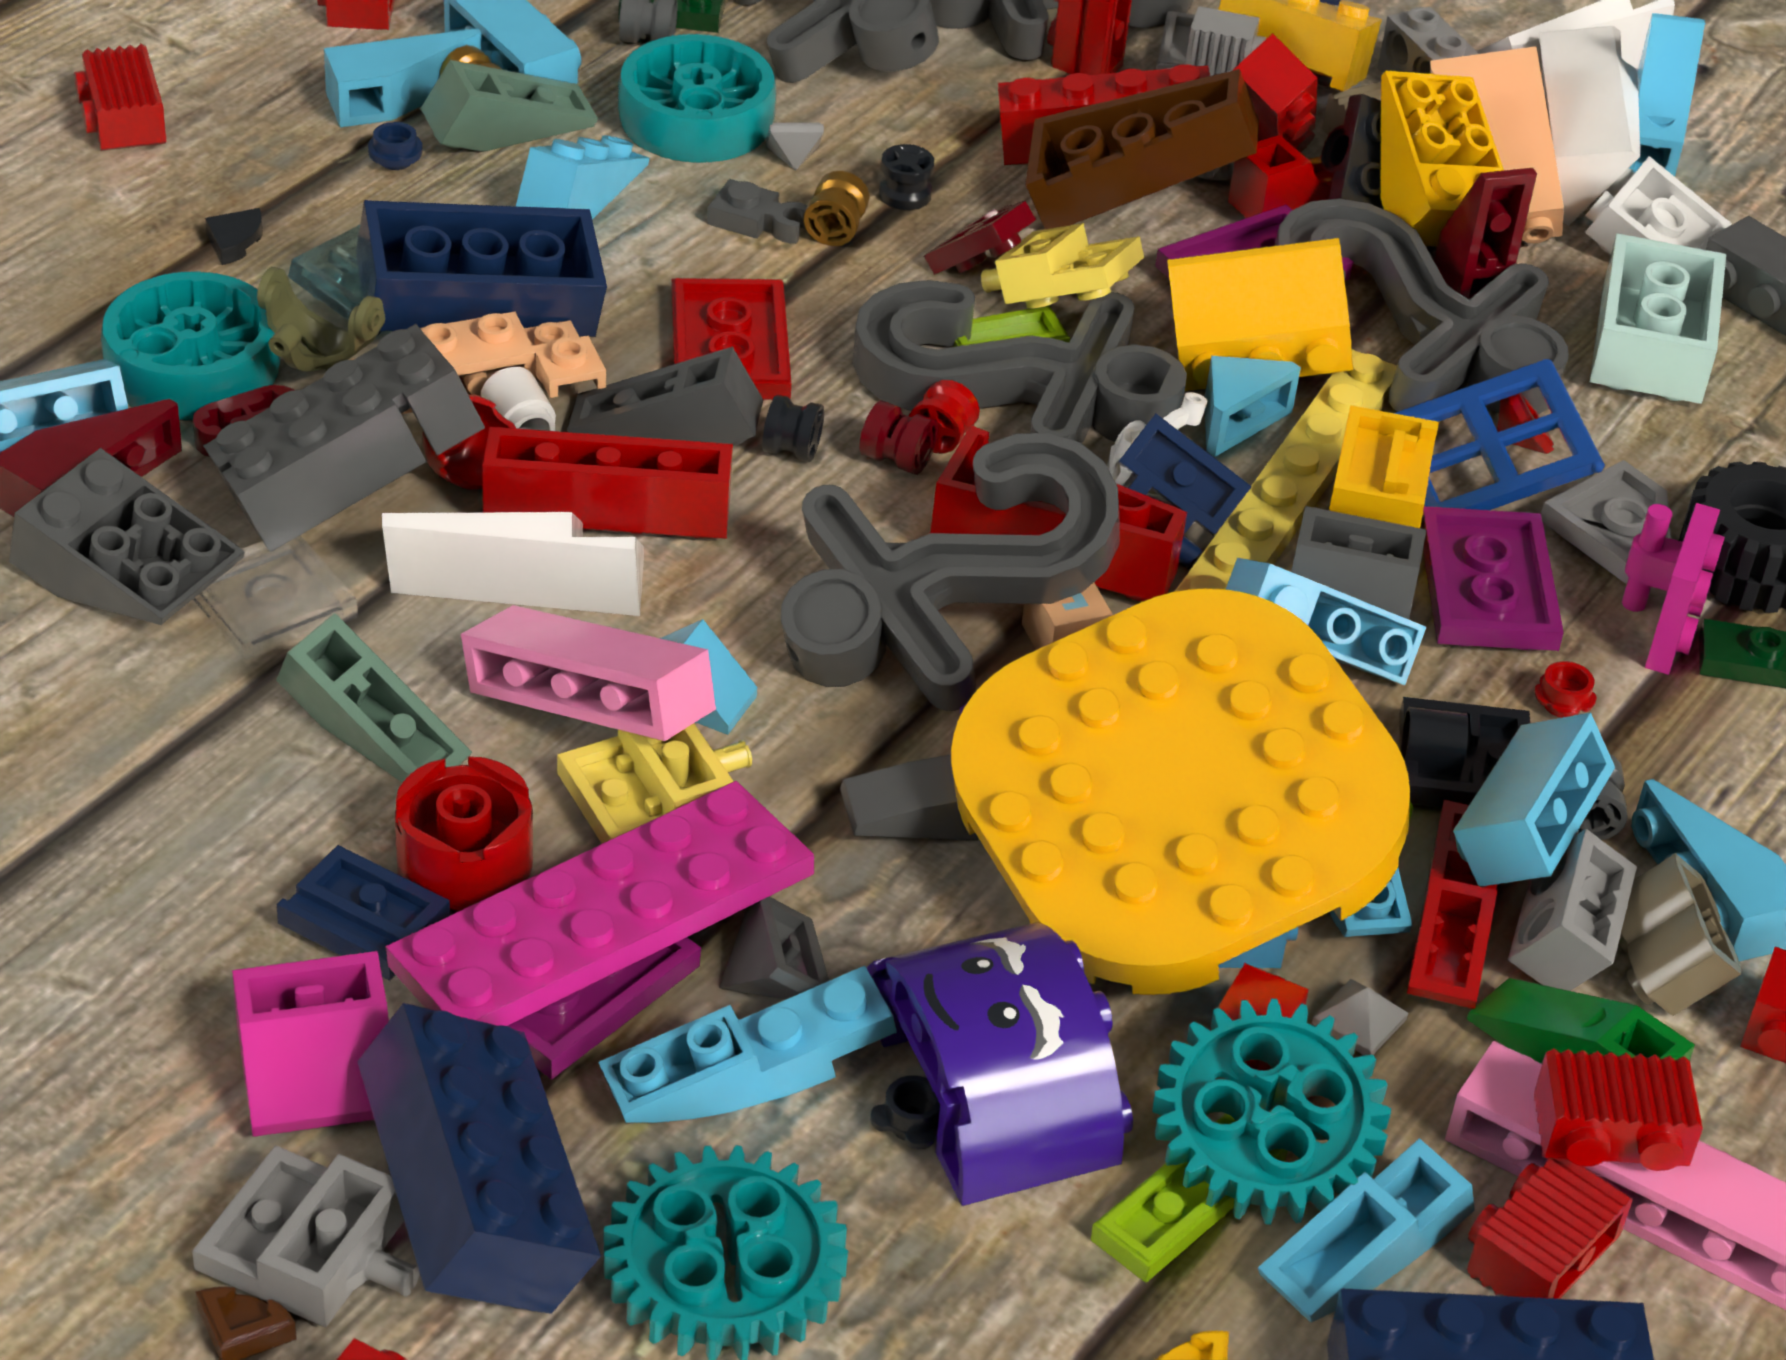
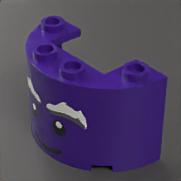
M1031 923L875 960L869 964L867 970L893 1015L897 1031L880 1039L883 1047L909 1041L940 1103L935 1153L961 1206L1122 1164L1124 1134L1131 1132L1133 1129V1114L1126 1095L1120 1090L1116 1064L1108 1033L1112 1030V1013L1103 992L1092 991L1084 974L1080 950L1073 940L1063 941L1050 927L1041 923Z

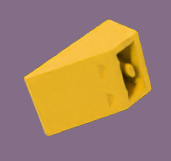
M1385 71L1381 75V201L1383 208L1388 212L1396 214L1418 232L1425 246H1437L1441 230L1479 175L1485 172L1503 171L1504 169L1473 77Z

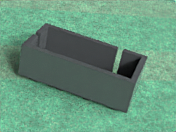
M415 324L408 329H400L387 334L379 341L375 348L354 360H344L336 363L326 371L324 377L305 388L280 395L273 401L270 408L251 419L234 422L226 426L219 432L216 439L203 446L236 503L252 524L269 552H272L426 462L401 415L406 410L412 409L437 456L481 431L485 426L456 370Z

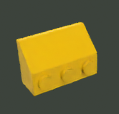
M1339 238L1167 260L1179 361L1187 373L1185 391L1206 389L1211 356L1294 362L1301 367L1299 377L1353 370L1350 323Z

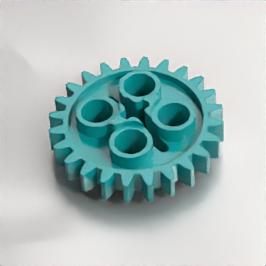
M1271 999L1266 1015L1260 1016L1256 1015L1248 1000H1242L1238 1019L1234 1021L1219 1007L1213 1009L1211 1031L1193 1021L1189 1024L1188 1044L1173 1041L1168 1059L1170 1064H1161L1159 1068L1157 1086L1161 1089L1155 1091L1152 1112L1161 1116L1157 1118L1156 1140L1171 1141L1167 1145L1166 1164L1169 1166L1188 1162L1182 1185L1187 1189L1206 1181L1210 1185L1206 1204L1210 1207L1217 1204L1225 1195L1234 1198V1218L1241 1219L1250 1204L1260 1205L1261 1216L1265 1224L1271 1225L1276 1207L1286 1206L1295 1223H1301L1306 1202L1311 1201L1319 1211H1322L1334 1200L1333 1191L1340 1195L1351 1184H1357L1359 1182L1357 1177H1360L1364 1172L1372 1178L1377 1162L1374 1156H1382L1388 1135L1382 1130L1387 1129L1391 1107L1380 1104L1384 1101L1387 1090L1386 1080L1369 1079L1375 1067V1056L1364 1055L1353 1058L1358 1036L1355 1033H1351L1338 1040L1334 1039L1331 1033L1335 1018L1331 1015L1324 1018L1316 1026L1308 1024V1010L1305 1004H1301L1295 1010L1292 1018L1282 1017L1277 999ZM1248 1060H1261L1268 1063L1273 1069L1258 1071L1250 1068L1244 1062ZM1322 1096L1332 1101L1335 1106L1330 1108L1318 1107L1306 1098ZM1213 1112H1223L1230 1115L1237 1122L1218 1124L1210 1120L1206 1115ZM1316 1140H1327V1142L1320 1143ZM1285 1149L1294 1153L1299 1160L1283 1162L1275 1159L1269 1154V1151Z
M710 1145L704 1146L702 1162L692 1164L682 1152H676L674 1156V1171L671 1173L654 1163L648 1166L647 1185L630 1180L626 1184V1202H613L611 1206V1225L604 1226L603 1275L604 1279L611 1280V1300L613 1304L627 1303V1323L630 1326L650 1319L649 1341L653 1344L663 1340L671 1333L678 1336L677 1355L682 1357L691 1350L695 1343H700L706 1346L708 1360H717L722 1346H733L739 1360H748L750 1344L759 1342L767 1352L774 1356L778 1354L779 1338L782 1332L800 1343L803 1342L806 1336L807 1320L824 1324L827 1319L828 1302L839 1301L842 1278L846 1277L848 1250L845 1249L847 1227L845 1224L836 1223L838 1210L836 1201L820 1202L822 1183L817 1179L798 1186L799 1165L792 1163L780 1172L771 1170L772 1153L768 1151L764 1152L754 1164L745 1162L742 1146L738 1145L732 1150L729 1160L720 1161ZM715 1202L720 1203L724 1209L727 1224V1252L729 1262L735 1266L734 1288L739 1302H732L727 1296L724 1281V1251L719 1237H716L717 1216L713 1206Z

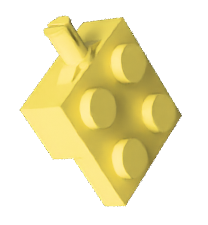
M1084 223L1033 231L1020 244L995 261V269H984L981 273V282L986 293L1002 290L1005 304L1025 301L1027 308L1048 306L1059 301V296L1077 293L1078 300H1092L1109 294L1111 292L1110 287L1114 283L1128 278V271L1144 258L1140 236L1088 244Z
M694 723L666 741L618 730V736L557 754V774L602 844L734 782L728 774L729 772L752 766L751 751L744 740L712 750Z

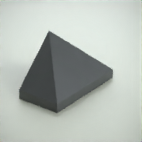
M770 896L747 907L719 988L786 1000L829 981L811 918Z

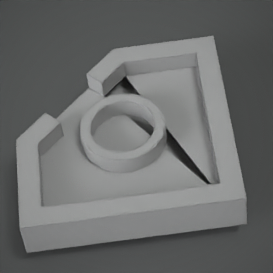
M1622 460L1545 501L1541 512L1542 522L1627 584L1628 576L1625 573V565L1632 540L1641 533L1649 506L1661 504L1668 507L1667 490L1628 462ZM1668 528V531H1667V535H1666L1667 538H1671V529H1670V528Z

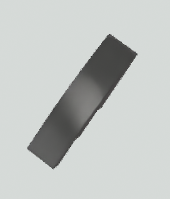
M951 754L910 761L843 779L840 790L853 835L974 841L979 839L976 833L969 835L958 809Z

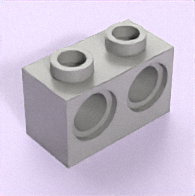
M1416 7L1407 12L1387 16L1377 68L1382 73L1385 71L1430 74V61L1476 55L1479 53L1431 7Z
M1587 829L1574 836L1551 876L1529 879L1508 961L1541 985L1571 991L1614 964L1637 866Z

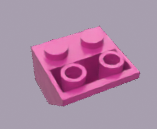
M378 952L232 970L237 1030L253 1137L374 1120L357 1061L389 1021Z

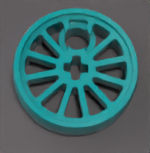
M673 35L659 38L640 46L623 63L618 81V112L622 128L635 144L655 155L692 163L718 162L740 157L756 149L766 140L769 127L775 118L776 83L773 70L761 54L740 42L713 35Z
M196 271L177 272L153 277L135 284L121 293L110 304L104 315L101 345L103 359H107L120 366L128 405L136 407L171 399L178 404L179 420L188 421L193 420L194 413L199 408L209 403L263 386L273 385L278 375L281 357L275 355L269 348V340L275 333L268 326L266 310L258 305V289L247 282L231 276Z

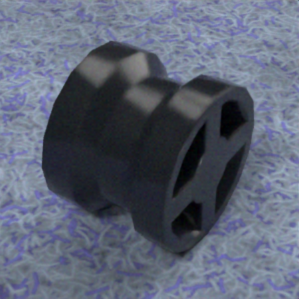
M910 144L894 145L886 149L882 154L881 170L885 176L880 180L879 197L882 202L898 210H916L926 206L931 201L932 184L929 181V178L934 173L935 158L932 153L923 147Z
M776 395L770 404L764 425L763 451L778 454L785 450L793 452L799 460L811 462L820 443L824 424V406L810 402L803 407L793 404L789 397Z

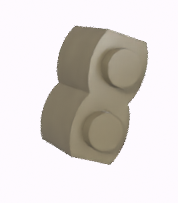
M1675 853L1634 879L1618 945L1629 954L1632 968L1627 970V977L1633 990L1645 1004L1651 1005L1655 1002L1670 1015L1674 1016L1741 975L1738 957L1721 925L1715 900L1699 872Z

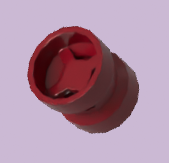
M880 400L874 405L865 420L859 441L860 453L877 461H882L886 458L894 460L898 469L918 475L928 464L935 448L938 436L937 420L921 414L909 417L902 413L899 406Z

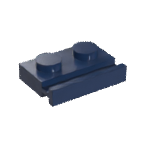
M337 845L296 885V893L289 900L282 898L276 904L278 924L340 956L377 951L382 977L389 981L396 975L388 967L386 946L450 916V900L340 845Z

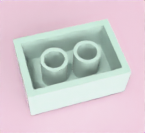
M1616 233L1602 288L1590 382L1606 385L1615 390L1628 389L1662 396L1671 401L1684 400L1702 404L1718 348L1726 254Z

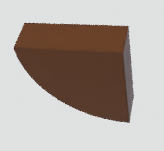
M227 1286L213 1287L195 1292L197 1309L220 1360H241L297 1340L296 1326L293 1318L280 1303L272 1299H268V1302L256 1297L236 1294V1288Z

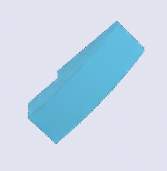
M1420 1138L1376 1178L1372 1179L1364 1172L1357 1178L1358 1183L1348 1186L1258 1267L1259 1274L1310 1323L1335 1312L1341 1288L1375 1289L1437 1244L1475 1211L1472 1184Z

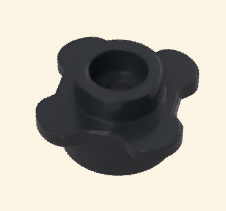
M917 1075L904 1076L890 1084L886 1092L885 1103L872 1108L870 1121L875 1129L893 1132L899 1139L906 1141L909 1147L913 1149H926L932 1146L935 1140V1132L938 1129L940 1103L926 1077Z

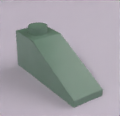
M454 60L448 62L420 108L440 144L452 149L465 148L483 152L591 128L598 121L597 115L578 84Z
M336 613L331 615L287 652L276 681L321 727L403 783L412 772L429 762L446 758V767L458 766L467 760L468 756H471L472 751Z

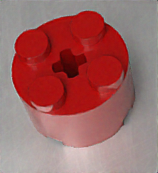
M469 756L468 765L446 767L445 758L421 766L412 772L400 785L397 791L395 809L398 875L450 900V909L454 914L529 878L533 867V807L526 782L515 770L489 758Z

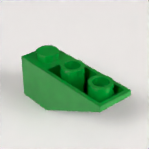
M1508 978L1476 1005L1475 1009L1469 1011L1467 1015L1469 1022L1504 1046L1522 1055H1526L1541 1064L1543 1063L1545 1053L1553 1048L1559 1053L1569 1049L1574 1054L1584 1050L1588 1055L1599 1051L1603 1056L1610 1052H1613L1616 1056L1627 1052L1632 1058L1639 1054H1642L1645 1058L1656 1054L1660 1059L1670 1055L1675 1060L1685 1056L1690 1061L1695 1047L1694 1043L1637 1005Z

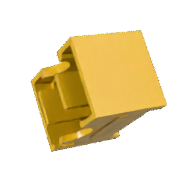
M1350 405L1329 511L1420 528L1439 422Z

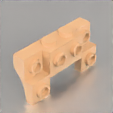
M509 312L503 314L492 313L481 318L446 324L435 323L420 328L456 370L468 395L476 394L481 396V390L485 382L494 373L508 367H522L529 370L535 379L537 378L541 382L549 398L558 397V386L587 380H593L597 389L606 388L605 366L589 336L579 337L571 320L558 323L547 322L539 326L523 328L516 312ZM410 408L401 414L412 413L413 411Z

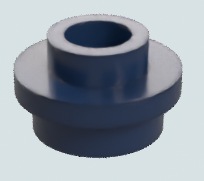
M388 122L375 128L373 137L368 143L369 157L375 163L389 170L405 169L417 162L423 153L422 141L417 137L416 130L409 124L402 122Z

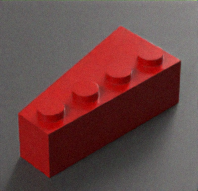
M971 425L936 482L930 533L1039 536L1054 530L1063 522L1066 514L1053 504L1043 501H1027L1005 510H994L986 507L979 501L975 488L973 458L982 446L989 444L990 432ZM1116 484L1119 497L1120 544L1108 570L1094 583L1098 588L1122 593L1127 598L1135 601H1146L1156 596L1167 594L1178 569L1187 512Z

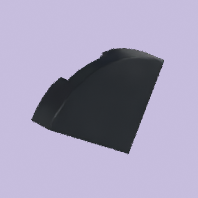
M260 208L205 218L206 234L221 265L229 264L245 257L246 249L255 241L261 240L263 235Z

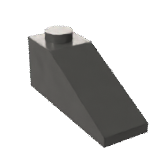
M730 347L606 385V388H595L579 393L567 430L573 433L727 443L735 446L755 436L763 398L734 348Z

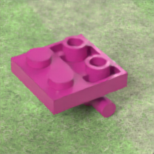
M1696 503L1684 541L1681 542L1666 537L1672 518L1671 509L1665 505L1653 504L1647 510L1641 533L1632 540L1625 565L1628 581L1622 605L1630 611L1639 612L1646 607L1651 587L1667 591L1645 665L1647 669L1669 675L1676 651L1689 654L1699 619L1689 617L1688 614L1701 617L1713 573L1702 569L1715 571L1725 536L1713 533L1720 509Z

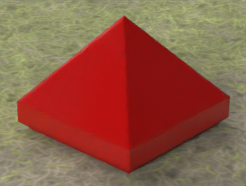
M1522 393L1500 400L1497 431L1501 432L1540 418V416ZM1548 432L1513 444L1544 454L1554 450V443Z

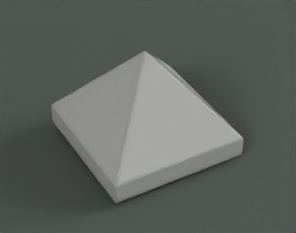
M772 123L767 134L766 147L796 171L819 147L824 133V125H821V123Z
M1350 979L1313 1017L1312 1024L1316 1026L1324 1018L1331 1015L1335 1018L1331 1036L1340 1039L1345 1035L1355 1033L1358 1036L1355 1050L1362 1055H1374L1407 1020L1408 1013L1370 988Z

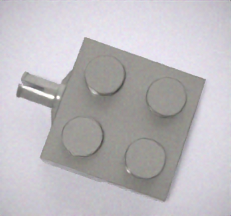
M276 1145L192 1251L195 1270L267 1302L268 1299H272L280 1303L287 1311L323 1327H327L352 1291L369 1279L400 1292L403 1296H408L411 1293V1288L414 1289L420 1275L418 1265H412L384 1252L385 1246L404 1222L390 1175L341 1154H338L331 1164L325 1167Z

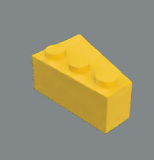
M1221 0L1218 9L1260 18L1257 36L1266 37L1267 39L1273 33L1312 73L1332 78L1330 87L1342 92L1366 79L1382 21L1380 18L1368 15L1369 7L1350 1H1340L1337 7L1319 2L1320 0Z

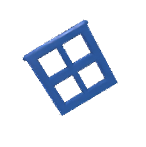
M1543 359L1534 364L1395 413L1437 422L1462 414L1474 441L1433 455L1429 473L1481 455L1494 481L1491 485L1440 502L1429 478L1424 506L1492 510L1594 473H1600L1605 467L1582 418L1550 359ZM1538 387L1551 414L1498 432L1485 405ZM1559 428L1572 456L1518 475L1505 447Z

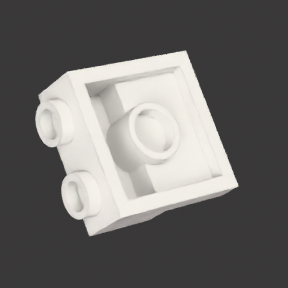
M1650 156L1636 172L1628 168L1610 185L1585 215L1593 222L1585 233L1595 240L1603 251L1610 255L1616 233L1706 250L1708 239L1732 224Z

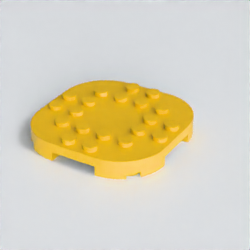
M1204 588L1188 589L1156 596L1026 654L994 673L980 686L964 707L953 735L951 765L957 804L962 821L969 835L976 833L1030 920V924H1044L1054 930L1063 941L1073 940L1080 950L1084 974L1089 983L1095 984L1096 978L1099 977L1112 982L1132 985V994H1171L1205 986L1219 980V964L1334 910L1340 921L1355 914L1369 904L1392 879L1398 868L1399 856L1404 846L1406 835H1408L1409 777L1402 754L1390 733L1321 639L1306 623L1274 602L1244 592Z

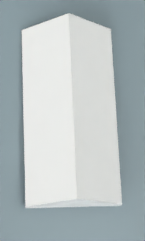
M1601 0L1506 37L1477 50V52L1483 54L1536 46L1543 83L1539 33L1613 25L1621 31V59L1638 70L1652 13L1673 15L1675 3L1674 0H1657L1633 10L1630 0Z
M1613 25L1539 33L1544 94L1564 205L1563 222L1568 226L1640 157L1638 72L1636 68L1621 59V31Z
M572 512L382 513V529L391 593L640 616L644 546L636 537H583V522Z

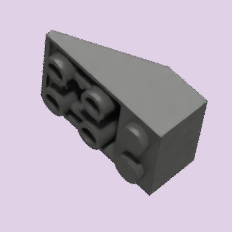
M100 448L15 512L9 562L57 597L162 625L243 559L245 551Z

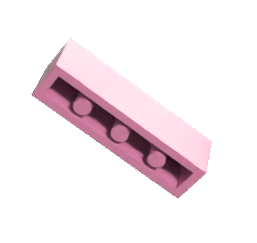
M515 605L461 633L471 693L662 741L668 740L716 710L708 649Z

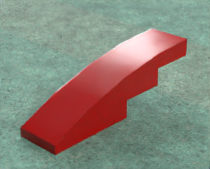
M1444 800L1423 899L1407 994L1475 1009L1498 890H1496L1497 884L1478 886L1468 862L1461 858L1457 850L1453 830L1469 805Z

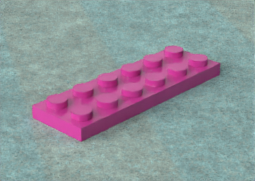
M734 781L387 945L388 967L424 1008L435 1011H447L456 1016L497 1026H508L814 875V853L741 784Z

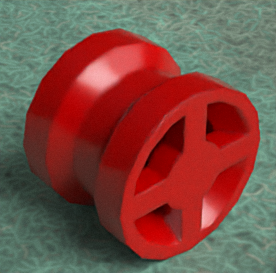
M940 380L933 383L924 395L923 400L919 401L910 412L909 417L921 414L937 420L938 436L933 452L946 454L954 451L969 427L974 425L979 419L980 408L976 397L963 384L953 380Z

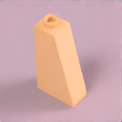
M1536 46L1430 61V74L1473 77L1503 169L1513 170L1533 167L1536 171L1537 177L1522 241L1540 243L1551 237L1562 236L1564 205Z

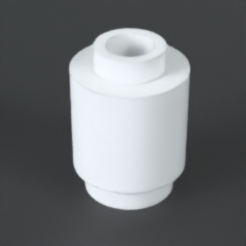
M522 367L504 368L494 373L485 382L481 390V397L495 403L496 410L507 420L514 423L517 429L555 431V411L534 375L529 370Z

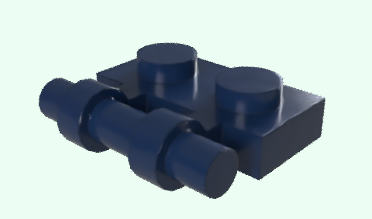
M1156 413L1118 461V464L1137 477L1129 489L1144 495L1152 489L1176 508L1187 512L1184 534L1196 522L1214 536L1252 487ZM1183 535L1179 563L1189 569L1202 552V549Z

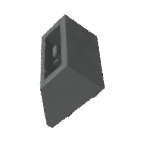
M1305 506L1291 572L1409 620L1426 529Z

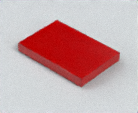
M672 279L671 306L674 364L733 347L763 399L773 400L776 395L786 396L791 399L792 382L783 280Z

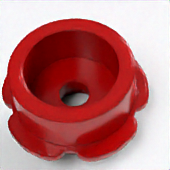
M1560 661L1549 665L1545 670V674L1540 677V684H1537L1534 689L1538 702L1550 714L1559 718L1578 715L1580 711L1589 712L1595 706L1597 700L1596 694L1592 692L1595 684L1592 673L1584 666L1569 661Z

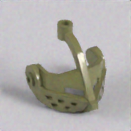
M270 267L263 274L257 292L258 305L266 310L268 326L275 333L269 340V348L275 355L282 357L288 366L300 371L309 372L321 369L327 371L336 363L350 359L374 341L385 323L382 300L375 296H366L359 306L354 307L349 316L348 330L333 325L310 311L294 294L287 274L283 269Z

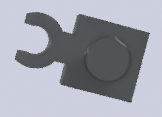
M729 179L708 206L707 225L758 239L763 231L772 233L781 242L797 244L799 241V228H805L803 220L807 205L799 202L779 203V192L758 187L751 182Z

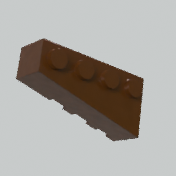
M1240 69L1035 119L1025 185L1044 229L1073 225L1257 153L1259 119Z

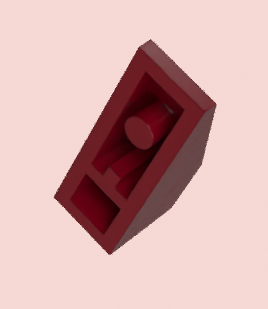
M1533 167L1481 173L1441 230L1434 263L1447 286L1452 290L1471 299L1508 267L1516 264L1537 177Z
M166 399L34 431L0 453V509L14 517L16 511L100 448L143 477L182 451L178 404L171 399Z

